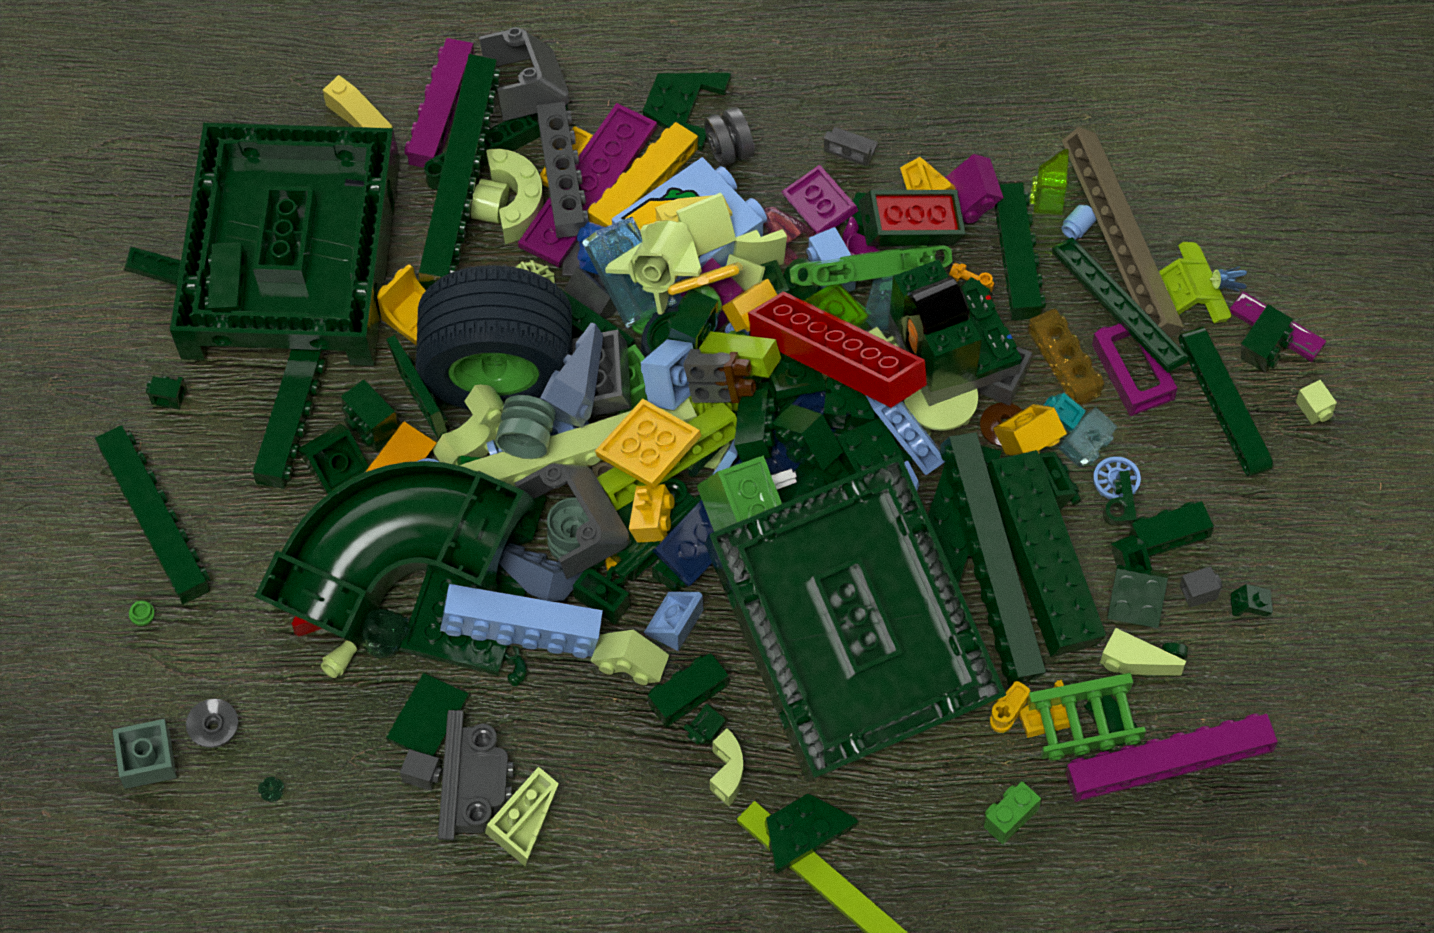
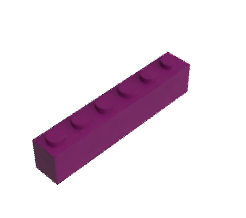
M446 38L444 46H440L438 63L433 66L431 72L432 81L425 88L424 103L421 102L418 108V121L412 125L411 141H407L404 153L408 157L409 165L424 168L427 161L442 154L454 120L468 55H475L473 43Z

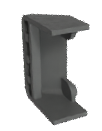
M517 27L479 37L482 56L497 59V66L531 59L534 67L526 68L518 75L519 83L497 88L503 121L537 113L536 105L564 101L565 105L568 104L570 100L568 88L554 51L550 46Z
M553 463L514 484L517 488L525 491L535 499L554 488H559L568 483L590 521L582 524L576 531V538L580 547L558 558L565 578L569 579L625 549L629 544L630 536L617 511L588 466Z

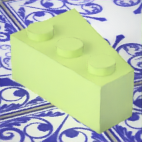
M540 767L532 773L487 824L485 831L490 838L524 866L528 862L559 784Z

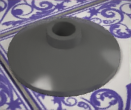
M207 699L198 703L191 709L186 720V729L191 740L197 745L206 748H215L226 744L233 738L238 728V716L235 709L228 702L221 699ZM212 724L218 725L214 730L209 729Z

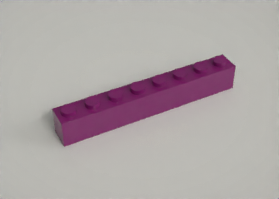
M1251 714L1246 716L1244 720L1236 722L1234 720H1227L1219 726L1212 728L1203 726L1192 733H1176L1170 736L1169 739L1161 741L1159 739H1152L1147 741L1145 745L1137 747L1128 745L1121 748L1120 751L1113 753L1109 751L1101 752L1094 758L1086 760L1085 758H1077L1072 760L1070 764H1067L1065 775L1074 801L1078 802L1274 752L1278 741L1268 714L1260 716L1259 714Z

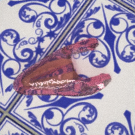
M775 207L765 208L767 222L764 224L768 233L771 234L783 229L787 235L784 263L789 265L793 260L799 259L788 246L789 242L801 233H805L808 239L816 234L804 223Z

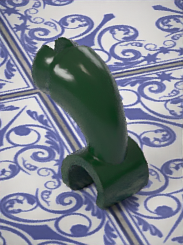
M512 646L513 652L516 655L510 657L506 652L504 654L506 662L509 665H515L513 672L507 678L512 686H518L526 678L527 667L525 661L520 656L518 647Z

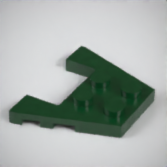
M658 73L644 105L643 116L656 121L657 125L664 129L670 128L677 122L698 136L697 150L703 151L707 141L705 128L688 124L689 118L701 89L725 95L731 80V73Z

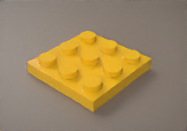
M642 399L600 444L595 453L598 458L654 489L700 439L701 433L699 429Z

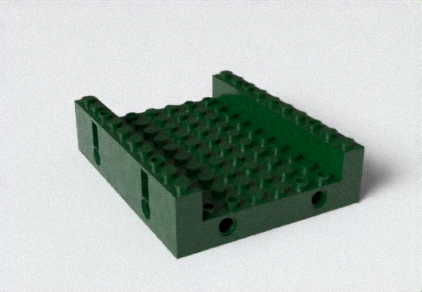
M203 122L170 325V332L181 359L205 360L207 346L346 351L350 365L374 366L381 316L377 296L381 287L385 285L400 167V156L393 128ZM345 180L364 181V187L345 186ZM241 242L247 253L243 311L219 313L206 310L205 297L209 296L206 278L207 275H210L211 270L208 264V255L212 253V244Z
M901 455L708 535L704 545L807 782L968 712L996 702L1006 696V692Z

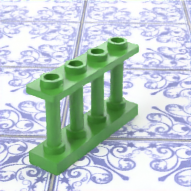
M1131 673L1030 692L1027 699L1029 711L1036 709L1040 712L1048 746L1042 748V759L1049 758L1050 761L1064 758V755L1074 753L1076 756L1089 753L1092 749L1100 748V750L1105 751L1113 749L1117 744L1125 743L1128 746L1140 743L1144 739L1146 730L1145 727L1135 728L1126 696L1133 685ZM1113 694L1116 697L1124 731L1109 733L1101 703L1103 696ZM1087 699L1088 702H1091L1099 736L1084 738L1075 705L1077 701ZM1062 704L1066 708L1074 741L1058 743L1050 712L1052 706Z

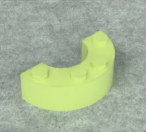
M489 149L486 150L491 181L508 183L509 187L517 193L514 201L508 206L499 209L505 244L519 240L544 206L542 181L536 167L524 156L509 150Z
M481 384L473 387L464 401L473 415L461 427L442 434L433 448V452L439 462L458 465L457 459L460 456L482 458L489 453L486 443L496 439L499 424L502 422L501 415L504 407L503 401L493 387Z

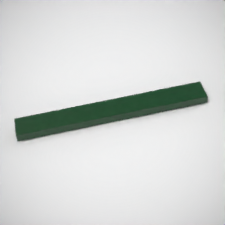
M1073 237L1052 247V253L1167 373L1188 362V356Z

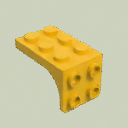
M408 264L404 269L401 268L397 271L394 279L388 285L381 287L377 300L382 321L417 345L418 305L426 290L417 280L414 268Z

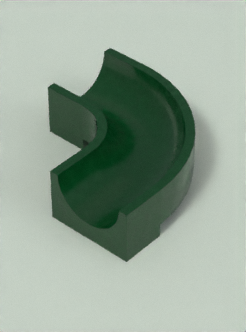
M402 462L367 471L331 491L303 517L290 535L282 551L276 550L254 597L361 646L387 591L399 579L410 573L421 570H438L483 590L495 592L498 586L496 572L504 546L519 519L527 511H533L537 501L525 491L481 471L477 472L463 466L444 462Z

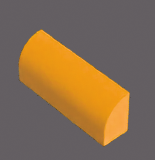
M403 422L366 472L386 465L425 459L437 443L411 425Z

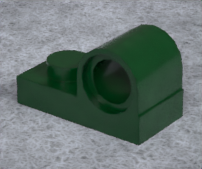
M1129 470L1119 471L1116 479H1113L1114 493L1119 494V497L1108 501L1102 514L1105 522L1113 526L1130 525L1137 520ZM1116 506L1120 508L1122 516L1114 517L1110 513V507Z

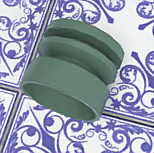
M516 395L507 398L501 415L502 422L499 424L495 439L497 447L503 452L518 458L536 459L543 457L548 449L550 432L552 431L556 415L555 409L548 402L528 395Z
M566 498L557 502L550 509L547 516L548 549L557 560L580 547L576 538V531L582 524L590 521L577 498Z

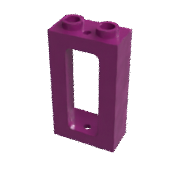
M1119 323L1112 327H1103L1094 333L1092 346L1129 416L1175 400L1177 386L1170 373H1167L1140 344L1139 346L1160 384L1145 391L1137 389L1113 344L1117 340L1131 336Z

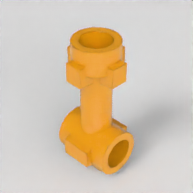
M955 262L949 276L953 277L957 282L961 279L968 281L970 277H973L991 289L990 292L994 289L991 274L984 272L976 275L967 271L966 265L963 263L958 264Z

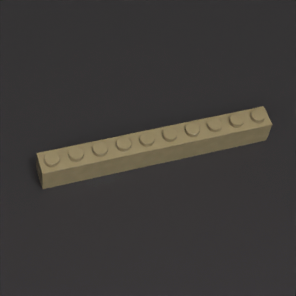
M1078 127L1065 137L1062 143L1132 299L1171 338L1184 328L1097 134Z

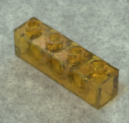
M1056 308L1029 320L1028 333L1065 393L1080 406L1101 397L1104 386L1103 378L1092 368L1091 359L1087 353H1083L1077 336L1071 334L1066 318L1063 315L1060 316ZM1052 336H1056V337H1059L1060 339H1053V338H1051V337H1052ZM1068 355L1072 358H1065L1063 356ZM1075 375H1082L1083 378H1078Z

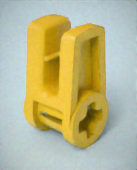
M1018 681L1014 682L1006 691V696L999 699L993 706L990 726L994 731L1005 733L1011 729L1019 716V711L1027 704L1030 689Z

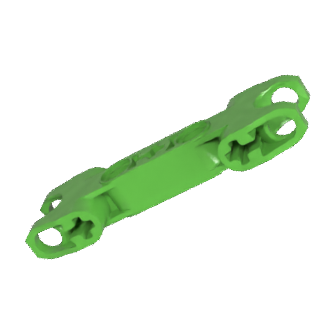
M912 246L843 256L838 259L811 261L794 265L790 269L791 282L797 286H828L894 276L935 261V254L940 249L945 255V259L941 263L944 268L953 261L952 250L947 246ZM800 268H805L808 272V277L804 282L798 279Z

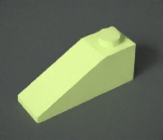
M1115 628L1102 653L1100 663L1109 671L1122 674L1181 676L1186 661Z

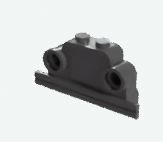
M449 710L447 716L438 840H454V834L485 832L487 824L492 820V816H495L512 797V786H508L509 778L514 777V762H509L506 751L497 747L496 732L491 726L479 724L474 727H463L464 711Z

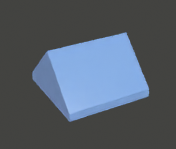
M668 592L644 633L679 651L703 612V595L700 592Z

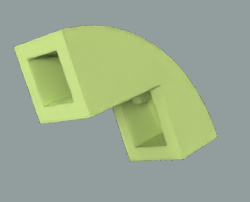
M726 728L712 742L713 753L725 762L726 765L710 779V790L727 806H730L736 799L742 786L743 755L738 741Z

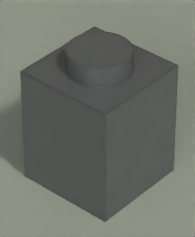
M1210 566L1182 575L1180 588L1189 608L1218 599L1222 582L1219 575L1214 574Z
M409 749L400 775L402 782L432 791L434 784L439 783L441 780L443 768L440 766L439 758Z

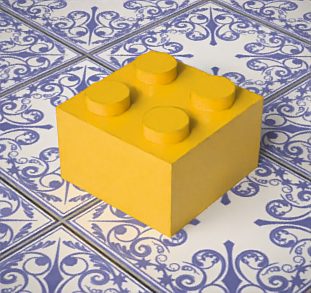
M1036 404L1029 406L993 428L1005 454L1012 456L1035 450L1040 453L1039 450L1059 443L1060 438L1067 434L1054 407Z

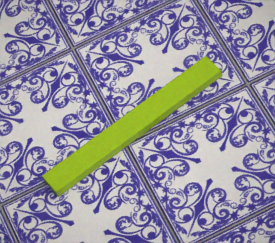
M754 801L737 818V823L770 851L765 820L771 814ZM815 852L789 867L864 933H908Z

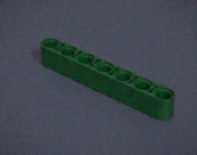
M566 104V111H568V104ZM537 113L509 119L490 128L489 134L485 138L484 156L480 160L481 168L488 165L486 150L504 149L515 151L540 138L539 124L535 122L538 121ZM446 152L430 159L424 165L426 183L431 189L438 190Z
M1199 327L1179 334L1181 349L1188 356V363L1246 476L1251 477L1271 470L1273 468L1271 455L1206 329Z

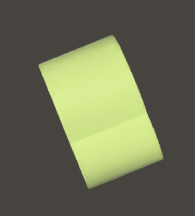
M480 179L473 193L471 218L499 224V209L506 207L509 184Z

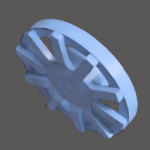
M1109 457L1102 460L1095 468L1093 483L1101 496L1113 499L1119 497V495L1114 493V489L1113 494L1107 491L1113 488V479H1116L1119 471H1130L1131 469L1134 471L1135 476H1130L1131 480H1136V485H1132L1133 495L1140 486L1141 476L1137 466L1132 461L1123 457ZM1117 462V466L1111 468L1109 463ZM1123 463L1128 467L1124 470L1120 468V465ZM1103 466H1106V468H1107V470H1108L1109 472H1108V473H1105V472L1101 471L1100 469H1101ZM1098 474L1107 479L1098 480ZM1108 483L1104 489L1100 486V484Z

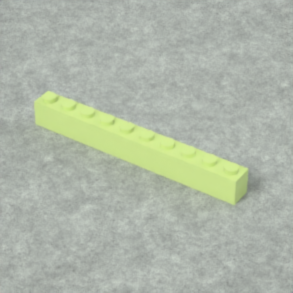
M689 398L682 402L675 410L663 409L686 423L697 417ZM631 411L585 425L583 428L579 427L550 436L546 455L541 458L523 459L500 452L459 466L477 472L481 471L516 487L515 482L549 464L595 465L603 461L597 457L595 450Z

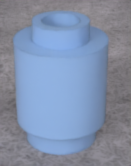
M1078 205L1063 221L1062 232L1068 238L1073 237L1075 240L1081 238L1096 222L1092 208L1087 205Z

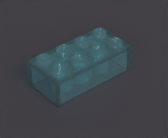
M633 217L595 231L582 241L626 328L650 319L658 313L654 293L643 290V286L638 281L635 284L630 274L606 273L605 271L610 262L642 242L641 232ZM669 294L666 309L677 303L674 295Z

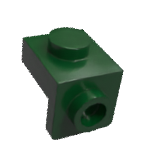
M1245 584L1231 593L1233 616L1238 617L1245 612L1267 617L1273 613L1271 590Z
M706 703L691 724L686 723L683 728L689 732L687 736L698 745L701 743L711 744L728 719L713 706Z

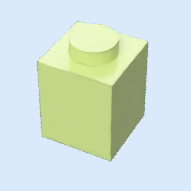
M1321 380L1300 389L1296 399V403L1311 424L1318 421L1325 422L1333 416L1337 403Z

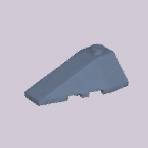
M590 323L578 339L572 356L567 354L563 359L565 365L561 371L555 370L551 375L540 399L548 402L555 409V418L557 420L583 428L586 420L590 418L592 413L603 334L594 323Z
M506 542L499 564L527 593L540 600L551 602L564 600L573 590V584L584 572L582 571L566 579L559 560L558 562L547 560V554L524 551L525 547Z

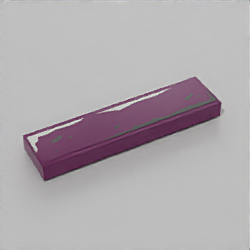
M1243 291L1230 307V312L1253 326L1267 305ZM1293 321V328L1295 330L1292 336H1294V339L1288 348L1313 362L1325 346L1326 340Z

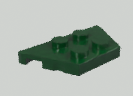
M810 794L802 796L766 818L765 828L769 836L770 853L772 852L774 872L778 874L857 827L859 821L855 817Z

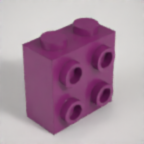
M973 154L945 177L955 186V190L958 192L963 222L971 224L976 222L980 216L989 209H992L996 203L1003 199L990 158Z

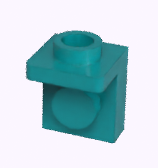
M1065 393L1050 396L1043 405L1055 408L1063 427L1068 431L1075 429L1086 412L1085 409Z

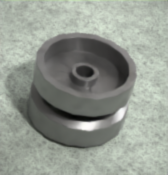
M733 107L725 110L723 119L717 114L704 119V128L709 146L720 166L724 167L733 164L736 156L743 160L755 154L749 126L739 108Z

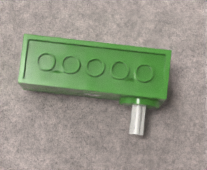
M764 456L717 471L698 484L697 488L715 532L781 505L782 502L777 490L795 484L797 476L795 472L793 473L792 469L771 475Z

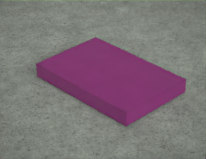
M818 165L781 191L784 198L815 234L838 226L859 211L857 206L821 165Z

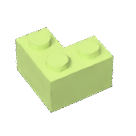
M635 630L601 634L591 662L597 665L599 670L605 674L612 675L617 672H626L633 677L636 683L647 685L648 683L660 682L669 654Z

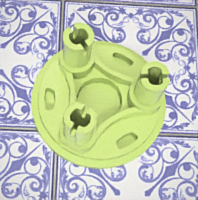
M975 389L929 406L921 390H918L903 401L930 436L931 429L945 431L967 425L977 408L978 391Z

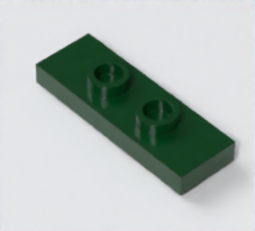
M130 246L124 271L177 285L181 260Z

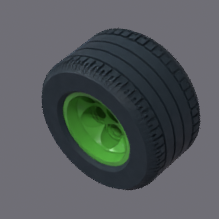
M496 265L469 267L443 276L432 284L420 299L417 315L416 370L426 388L436 397L451 405L469 409L464 401L473 387L480 384L493 387L503 403H505L507 398L516 395L540 398L554 371L560 372L564 367L563 359L566 355L572 356V308L569 299L553 282L535 272L516 267Z

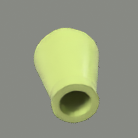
M346 640L341 646L323 657V662L321 663L322 670L332 678L343 675L353 655L357 652L356 646Z

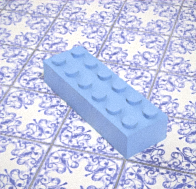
M449 584L440 631H444L450 636L467 635L479 641L491 639L496 640L497 643L502 645L514 643L520 644L526 649L543 648L555 654L567 652L573 653V656L578 658H586L588 656L592 657L598 642L603 610Z

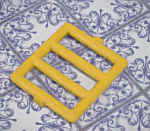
M736 262L708 271L699 276L675 282L668 287L667 291L670 295H676L735 276L742 270L743 266L741 263Z

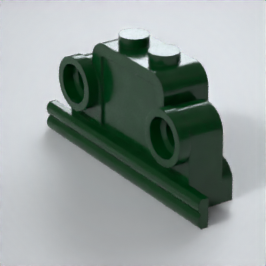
M670 478L662 483L665 484L670 494L674 497V508L670 512L671 528L667 531V534L701 500L700 495L694 498L687 492L685 484L675 478ZM632 501L617 510L619 517L628 530L630 536L629 544L625 549L615 553L610 558L617 563L612 569L623 580L628 576L631 581H634L659 559L652 550L661 541L637 543L629 531L633 507Z

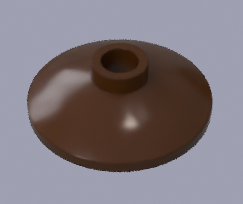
M1002 402L989 406L983 412L980 419L982 435L991 444L1002 447L993 428L1002 423L1001 419H1009L1023 410L1012 403L1010 406Z

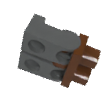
M690 349L683 365L693 403H739L742 397L754 395L756 391L755 380L743 378V376H749L752 371L750 360L739 359L738 352H730V354L724 352L701 354L700 349Z

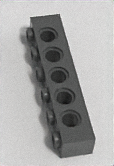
M565 101L536 105L556 237L577 236L580 228L584 227L589 222L587 210L582 211V204H586L584 190H579L578 184H582L581 170H576L575 164H579L577 150H572V144H576L574 130H569V125L572 124L571 110L566 111Z

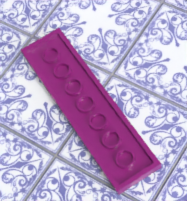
M618 103L615 104L578 156L579 164H575L576 170H581L582 184H578L579 190H584L586 204H582V211H588L591 204L597 203L602 198L604 191L609 187L611 188L622 173H626L656 130V121ZM549 197L518 241V247L560 267L578 241L577 236L556 237L551 199Z

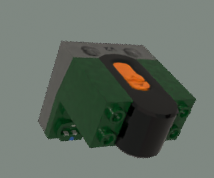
M939 259L893 276L888 329L897 346L925 360L927 385L920 390L929 406L1017 375L1020 372L1022 361L1016 343L1007 327L1002 323L995 310V304L980 280L960 286L954 278L948 277Z

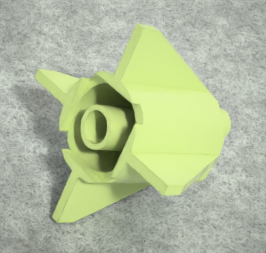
M670 220L656 221L643 225L640 230L642 242L610 262L605 268L606 273L630 274L635 284L638 281L643 286V290L654 293L658 314L664 313L669 298L668 287L674 284L678 276H699L701 273L698 255L688 226L683 222Z

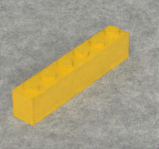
M677 122L670 128H666L660 138L648 146L646 153L641 158L635 159L631 168L626 173H622L611 188L609 187L604 191L602 198L597 203L591 204L587 211L589 222L612 229L613 217L668 181L692 157L698 148V136Z

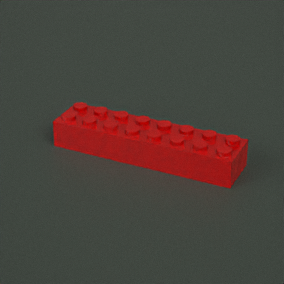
M784 291L748 312L751 336L776 339L779 352L890 408L927 385L924 359Z

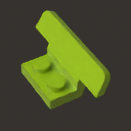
M1182 242L1178 247L1184 259L1179 258L1159 271L1178 315L1195 304L1200 303L1206 305L1214 324L1228 321L1231 317V312L1220 289H1215L1212 280H1210L1213 274L1200 246L1194 242Z

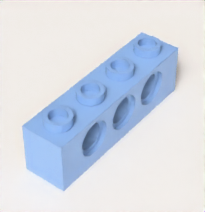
M866 396L873 410L925 475L945 462L941 458L938 446L902 401L890 408Z

